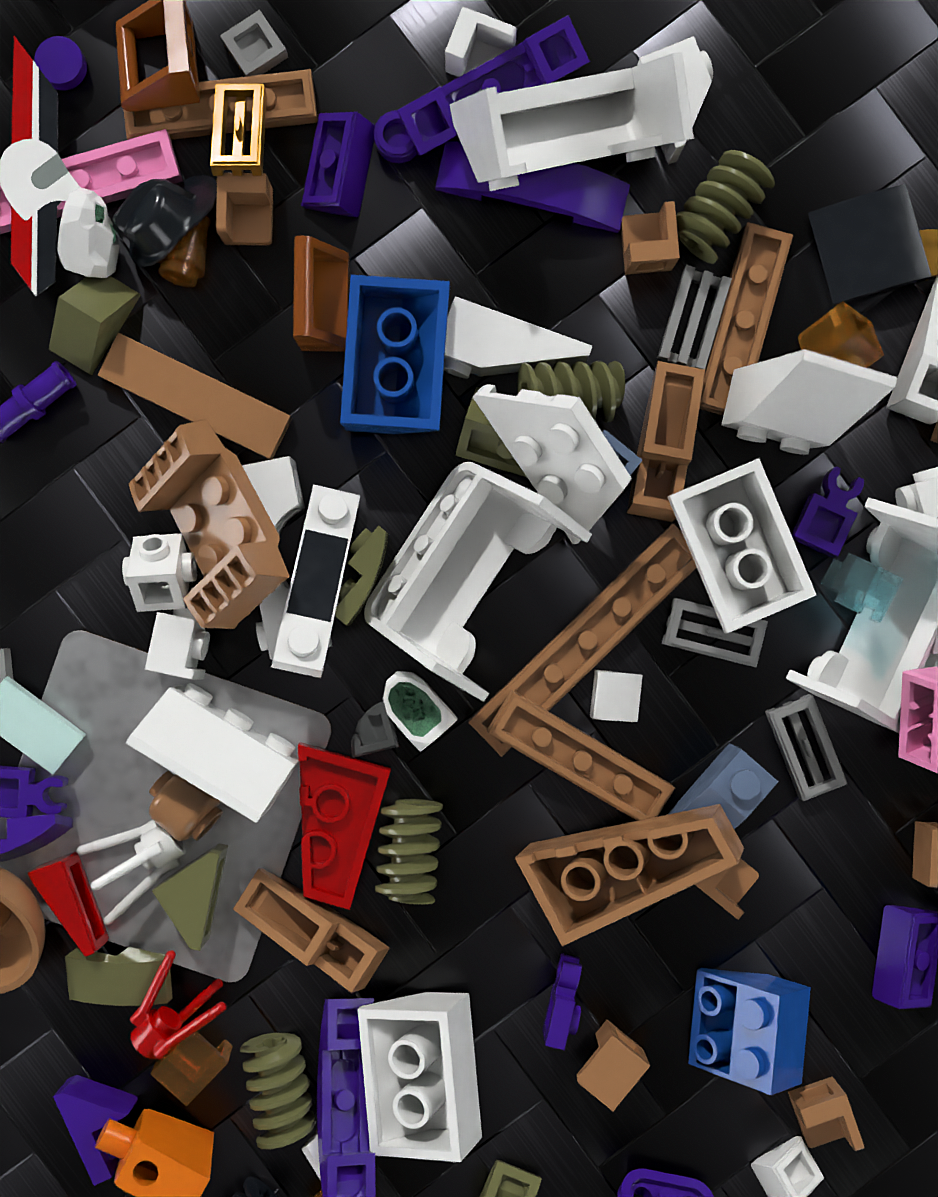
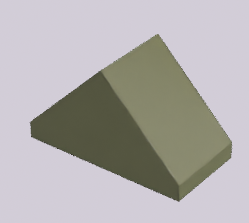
M112 276L107 278H84L58 297L49 350L92 375L141 295Z
M217 844L163 880L152 890L190 949L200 951L210 938L228 845Z

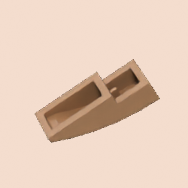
M662 361L657 362L637 456L642 459V462L633 473L627 507L628 514L671 522L675 520L676 517L668 496L684 490L687 466L691 462L705 375L704 369Z
M259 868L233 908L234 911L306 966L316 965L351 993L365 989L390 949L323 902L303 897V890L263 868Z

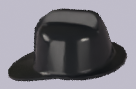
M199 175L183 180V182L177 185L165 179H151L139 184L127 196L113 217L114 224L130 241V256L133 262L146 267L164 259L177 243L212 210L217 200V182L213 177Z

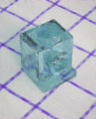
M848 553L843 562L833 559L821 585L837 593L834 600L837 604L858 614H861L864 607L872 610L868 619L875 623H881L904 578Z

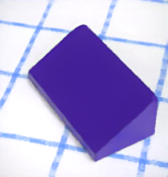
M358 112L319 113L301 204L302 207L347 217L359 216L374 143L375 125Z
M886 905L883 910L872 996L876 1000L898 1009L931 1007L938 962V911Z

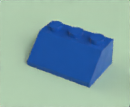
M351 275L340 423L346 431L404 434L440 430L450 281Z

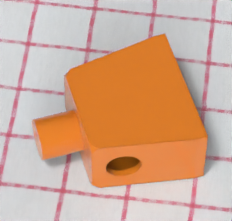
M144 1109L133 1128L109 1118L97 1139L95 1148L119 1158L114 1183L118 1188L135 1197H201L210 1180L214 1132L151 1109Z

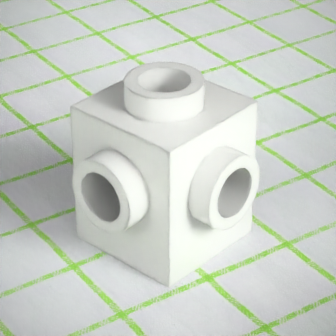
M182 533L133 537L130 557H124L122 573L126 586H129L137 612L186 608L183 598L188 594L189 582L196 581L197 563L194 553H187Z

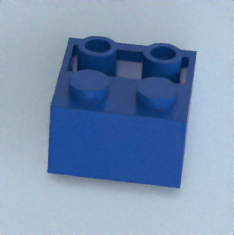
M706 968L697 969L688 1064L768 1095H774L802 1084L811 987L769 974Z

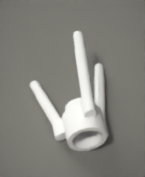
M154 820L141 827L81 845L76 850L78 855H85L139 838L141 839L140 842L134 845L137 855L91 883L93 890H99L142 864L148 870L157 867L105 916L103 920L105 925L112 924L167 872L181 865L178 858L186 854L183 841L174 839Z

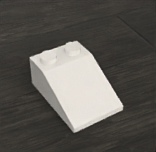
M804 349L734 369L721 425L738 430L737 437L740 439L764 443L766 438L781 442L780 449L783 451L806 455L809 454L810 448L830 446L895 388L897 377Z

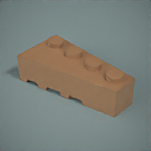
M720 804L533 842L523 849L515 859L561 945L564 946L737 865L744 846Z

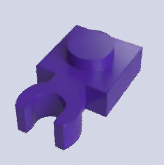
M837 466L830 469L823 478L822 488L825 493L824 497L816 493L809 495L791 533L793 540L831 558L839 556L858 514L846 508L849 500L854 499L861 493L864 486V479L857 477L852 480L847 491L841 490L837 485V477L840 474L841 468Z
M0 766V817L19 818L33 816V805H36L45 814H58L66 810L67 803H55L50 799L49 789L52 786L64 787L68 785L69 779L61 775H54L40 782H35L36 768Z
M560 955L555 984L552 985L542 1029L545 1046L565 1050L568 1034L576 1035L581 1006L575 1005L574 997L582 971V965L579 964L580 958Z

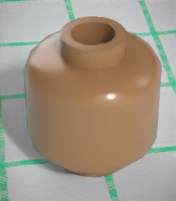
M170 771L165 772L149 790V793L154 797L149 807V816L178 841H185L191 837L198 841L213 827L223 813L219 808L221 801L177 774H172Z

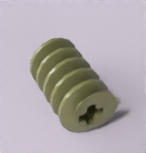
M729 150L724 152L719 159V165L713 167L708 173L707 181L701 182L695 190L696 196L689 197L684 204V211L676 214L679 240L695 256L707 263L714 264L718 256L710 246L714 245L721 249L727 248L730 241L723 233V230L732 234H737L741 230V224L734 215L744 219L751 217L754 212L746 200L755 204H761L765 199V194L759 185L770 189L775 186L774 177L770 170L761 161L742 151Z
M583 361L573 363L571 368L565 362H558L552 368L549 364L540 362L535 365L534 369H532L531 365L523 363L518 370V393L524 389L539 391L546 396L560 394L580 397L594 420L597 409H600L603 421L610 423L615 416V409L619 408L624 399L625 372L622 364L618 361L610 362L608 366L602 361H595L590 366Z
M399 799L395 801V805L381 808V814L394 819V824L379 829V833L392 838V844L378 847V852L390 857L391 863L377 866L376 872L390 878L388 883L375 886L376 892L388 896L389 900L406 904L424 905L433 904L436 901L434 896L427 893V891L437 886V880L426 872L435 870L438 867V860L427 853L437 850L440 847V841L428 833L438 831L441 828V821L428 814L440 811L443 807L441 803L421 799Z
M262 1034L248 1040L240 1047V1052L255 1053L254 1057L243 1062V1070L246 1072H258V1075L246 1082L247 1090L252 1092L262 1091L261 1094L249 1101L250 1109L265 1111L253 1119L255 1129L268 1130L256 1138L257 1147L261 1149H275L295 1143L310 1133L316 1124L314 1113L310 1111L312 1106L311 1095L306 1091L309 1082L307 1075L303 1073L306 1067L305 1060L299 1054L302 1049L300 1037L295 1034Z

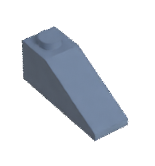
M729 743L668 814L720 804L735 829L753 812L779 781L742 749Z

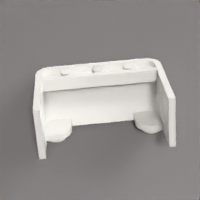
M682 51L632 68L497 93L496 87L487 88L450 104L454 128L478 183L488 181L490 191L518 186L519 174L620 153L626 154L627 162L656 157L655 146L694 139Z
M464 462L454 468L448 475L373 590L365 605V620L371 627L429 670L484 702L489 693L463 675V672L473 660L476 648L474 636L463 628L468 618L514 548L525 554L535 553L549 543L557 528L586 543L592 534L544 496L478 464Z
M868 498L864 507L881 522L879 527H875L870 533L866 545L867 552L870 554V561L877 568V571L840 652L827 651L812 661L807 676L789 670L786 679L813 695L899 733L902 672L938 666V518Z

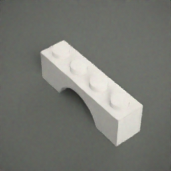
M290 456L242 465L280 535L287 521L305 508L296 462ZM283 581L259 605L263 622L256 623L257 638L261 650L269 651L270 659H273L289 592L290 585L287 581ZM331 635L329 639L328 648L333 646Z

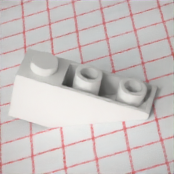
M938 275L931 288L899 372L896 386L891 393L886 407L929 425L938 422Z

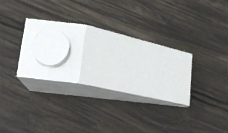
M455 296L447 318L444 371L468 379L470 373L478 376H489L518 372L520 365L523 363L531 365L532 369L540 362L549 364L551 368L558 362H565L572 366L573 363L578 361L586 363L593 346Z

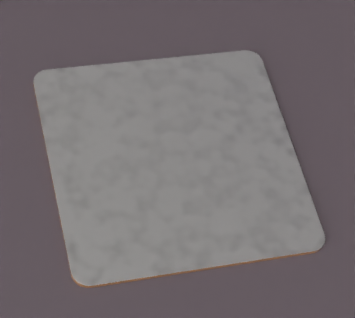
M73 631L66 635L61 643L41 701L86 735L54 774L48 772L24 753L18 767L36 768L35 782H40L54 775H61L69 779L68 785L64 787L52 786L49 789V797L55 803H67V809L58 814L72 817L73 827L61 837L38 850L12 860L0 862V867L15 874L26 883L36 896L44 919L61 924L35 888L27 872L43 863L76 852L77 848L81 845L141 827L153 820L149 816V807L154 797L149 793V790L165 772L170 770L126 744V741L169 687L176 685L185 687L187 683H192L204 689L213 696L211 704L224 712H227L229 708H233L253 720L254 724L251 728L267 738L270 733L284 738L295 747L292 753L298 756L299 742L326 749L331 735V724L328 718L318 711L205 673L204 679L192 680L145 670L148 652L87 631ZM300 761L272 807L257 823L220 802L219 808L223 813L213 827L198 841L192 837L183 841L186 854L178 858L181 865L167 872L112 924L105 925L109 936L108 941L127 948L133 947L165 955L168 951L173 950L176 953L173 964L226 982H236L242 979L250 968L262 931L234 911L233 908L259 868H263L280 878L282 876L302 819L299 793ZM33 805V816L48 815L41 812L36 805ZM0 817V839H7V819L9 818ZM141 839L79 855L90 887L94 880L137 855L134 845L140 842ZM217 844L228 845L210 938L200 951L193 950L188 947L152 890L163 880ZM142 864L99 890L91 888L102 920L157 867L148 870Z

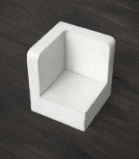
M462 6L445 50L446 72L460 77L511 49L516 44L517 28Z

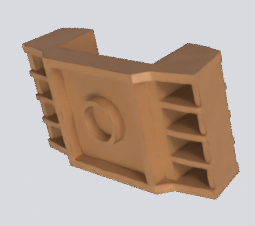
M204 419L178 426L171 437L163 443L164 445L142 467L136 477L129 482V487L139 512L170 510L190 551L194 553L195 561L204 578L183 598L192 616L202 628L234 629L238 626L239 622L248 616L255 607L260 605L270 593H273L290 576L278 549L280 536L237 455L224 447L208 421Z

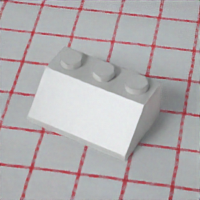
M759 458L668 496L670 505L724 633L732 632L816 596L814 587Z
M187 683L185 687L182 685L169 687L132 732L126 744L257 823L272 807L298 765V756L292 753L295 747L276 734L270 733L267 738L251 728L254 724L253 720L233 708H229L227 712L219 709L210 703L213 698L211 694L192 683Z
M423 992L361 1006L358 1008L370 1152H374L375 1156L461 1162L482 1138L469 993Z

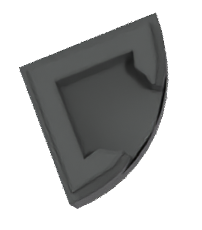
M383 701L368 709L358 721L351 740L352 758L399 747L395 724L387 715Z

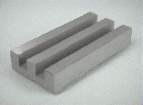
M685 266L658 353V360L705 370L732 278L726 276L719 278L713 276L714 273L704 270L702 273L695 271V267ZM693 282L699 284L679 354L671 352V348L690 284ZM710 287L716 289L697 357L693 359L689 355Z
M673 598L670 616H668L667 630L663 636L662 644L757 667L768 621L760 619L746 625L747 627L755 628L753 637L734 632L724 633L722 629L681 619L683 610L718 619L713 607ZM678 629L750 646L749 654L744 655L676 638Z
M808 694L794 702L790 701L782 704L783 706L765 711L800 800L806 801L847 785L846 778L813 695ZM801 710L806 712L831 776L829 780L824 781L798 714ZM787 716L814 784L811 787H808L783 723V717Z

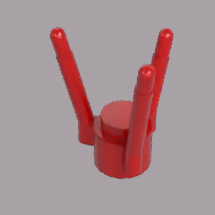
M173 950L166 953L140 1007L130 1017V1021L136 1026L131 1032L132 1044L140 1054L149 1059H163L174 1046L214 1020L227 1007L224 1002H220L182 1027V1024L222 987L223 980L216 979L178 1014L167 1006L151 1010L176 957V953Z

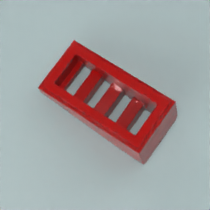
M76 852L43 863L27 872L35 888L85 957L94 954L108 941V933L82 862Z

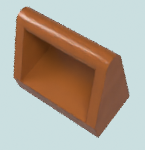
M148 0L119 19L115 26L121 107L126 111L136 112L200 103L194 27L186 0ZM166 35L168 66L139 83L136 39Z
M296 236L294 238L293 338L301 351L345 352L350 292L349 253L311 236Z

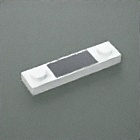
M313 484L272 660V668L321 678L360 495Z

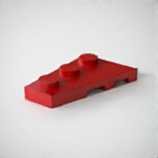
M299 742L303 897L350 910L391 768Z

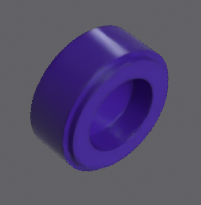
M63 36L50 37L43 41L36 50L35 64L54 89L70 90L77 87L84 80L87 73V61L80 48L71 39Z
M397 110L387 112L379 118L374 128V140L379 154L392 163H405L413 159L418 152Z

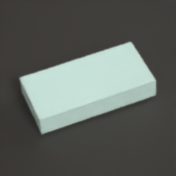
M7 676L0 683V736L48 772L54 774L86 734Z

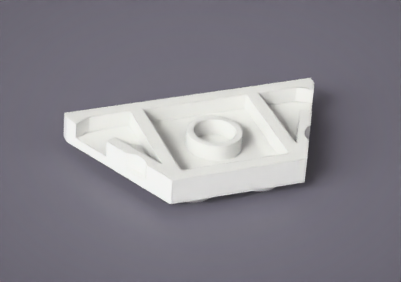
M489 384L482 386L473 396V399L538 494L547 498L587 531L593 527L632 479L580 397L560 394L546 396L539 391L524 389L517 396L498 394L495 385ZM565 532L572 544H577L581 541Z

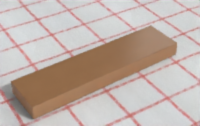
M311 69L199 82L200 103L136 112L124 110L128 140L164 129L167 130L171 140L212 135L216 84H264L267 95L265 129L317 123L318 121ZM228 97L226 133L234 132L236 97ZM247 97L245 131H250L252 128L253 97Z
M749 222L744 226L730 275L732 280L705 368L699 409L724 415L734 369L758 363L791 245L792 234Z
M119 332L98 373V376L191 422L206 419L216 434L270 460L274 458L292 420L290 415Z
M513 690L510 691L487 729L488 734L637 821L658 817L675 789L672 784Z

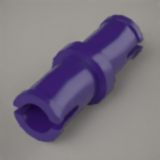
M53 362L52 366L26 386L22 384L16 386L11 391L13 396L0 405V443L6 441L7 437L32 418L35 420L42 418L46 414V407L70 388H74L77 385L72 375L60 362Z

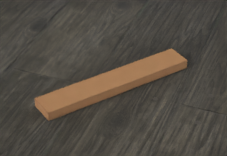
M671 524L468 721L501 757L511 747L488 734L487 729L511 690L549 711L697 568L683 533L675 524Z

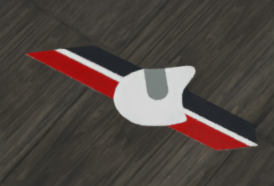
M14 36L12 144L4 151L0 159V186L11 204V264L34 295L37 296L55 282L57 206L62 201L67 200L69 193L81 187L69 173L58 154V93Z

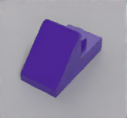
M79 1075L72 1076L65 1081L53 1098L95 1186L112 1178L119 1162V1158L95 1148L97 1139L107 1120L111 1118L118 1121L126 1117L138 1098L133 1094Z

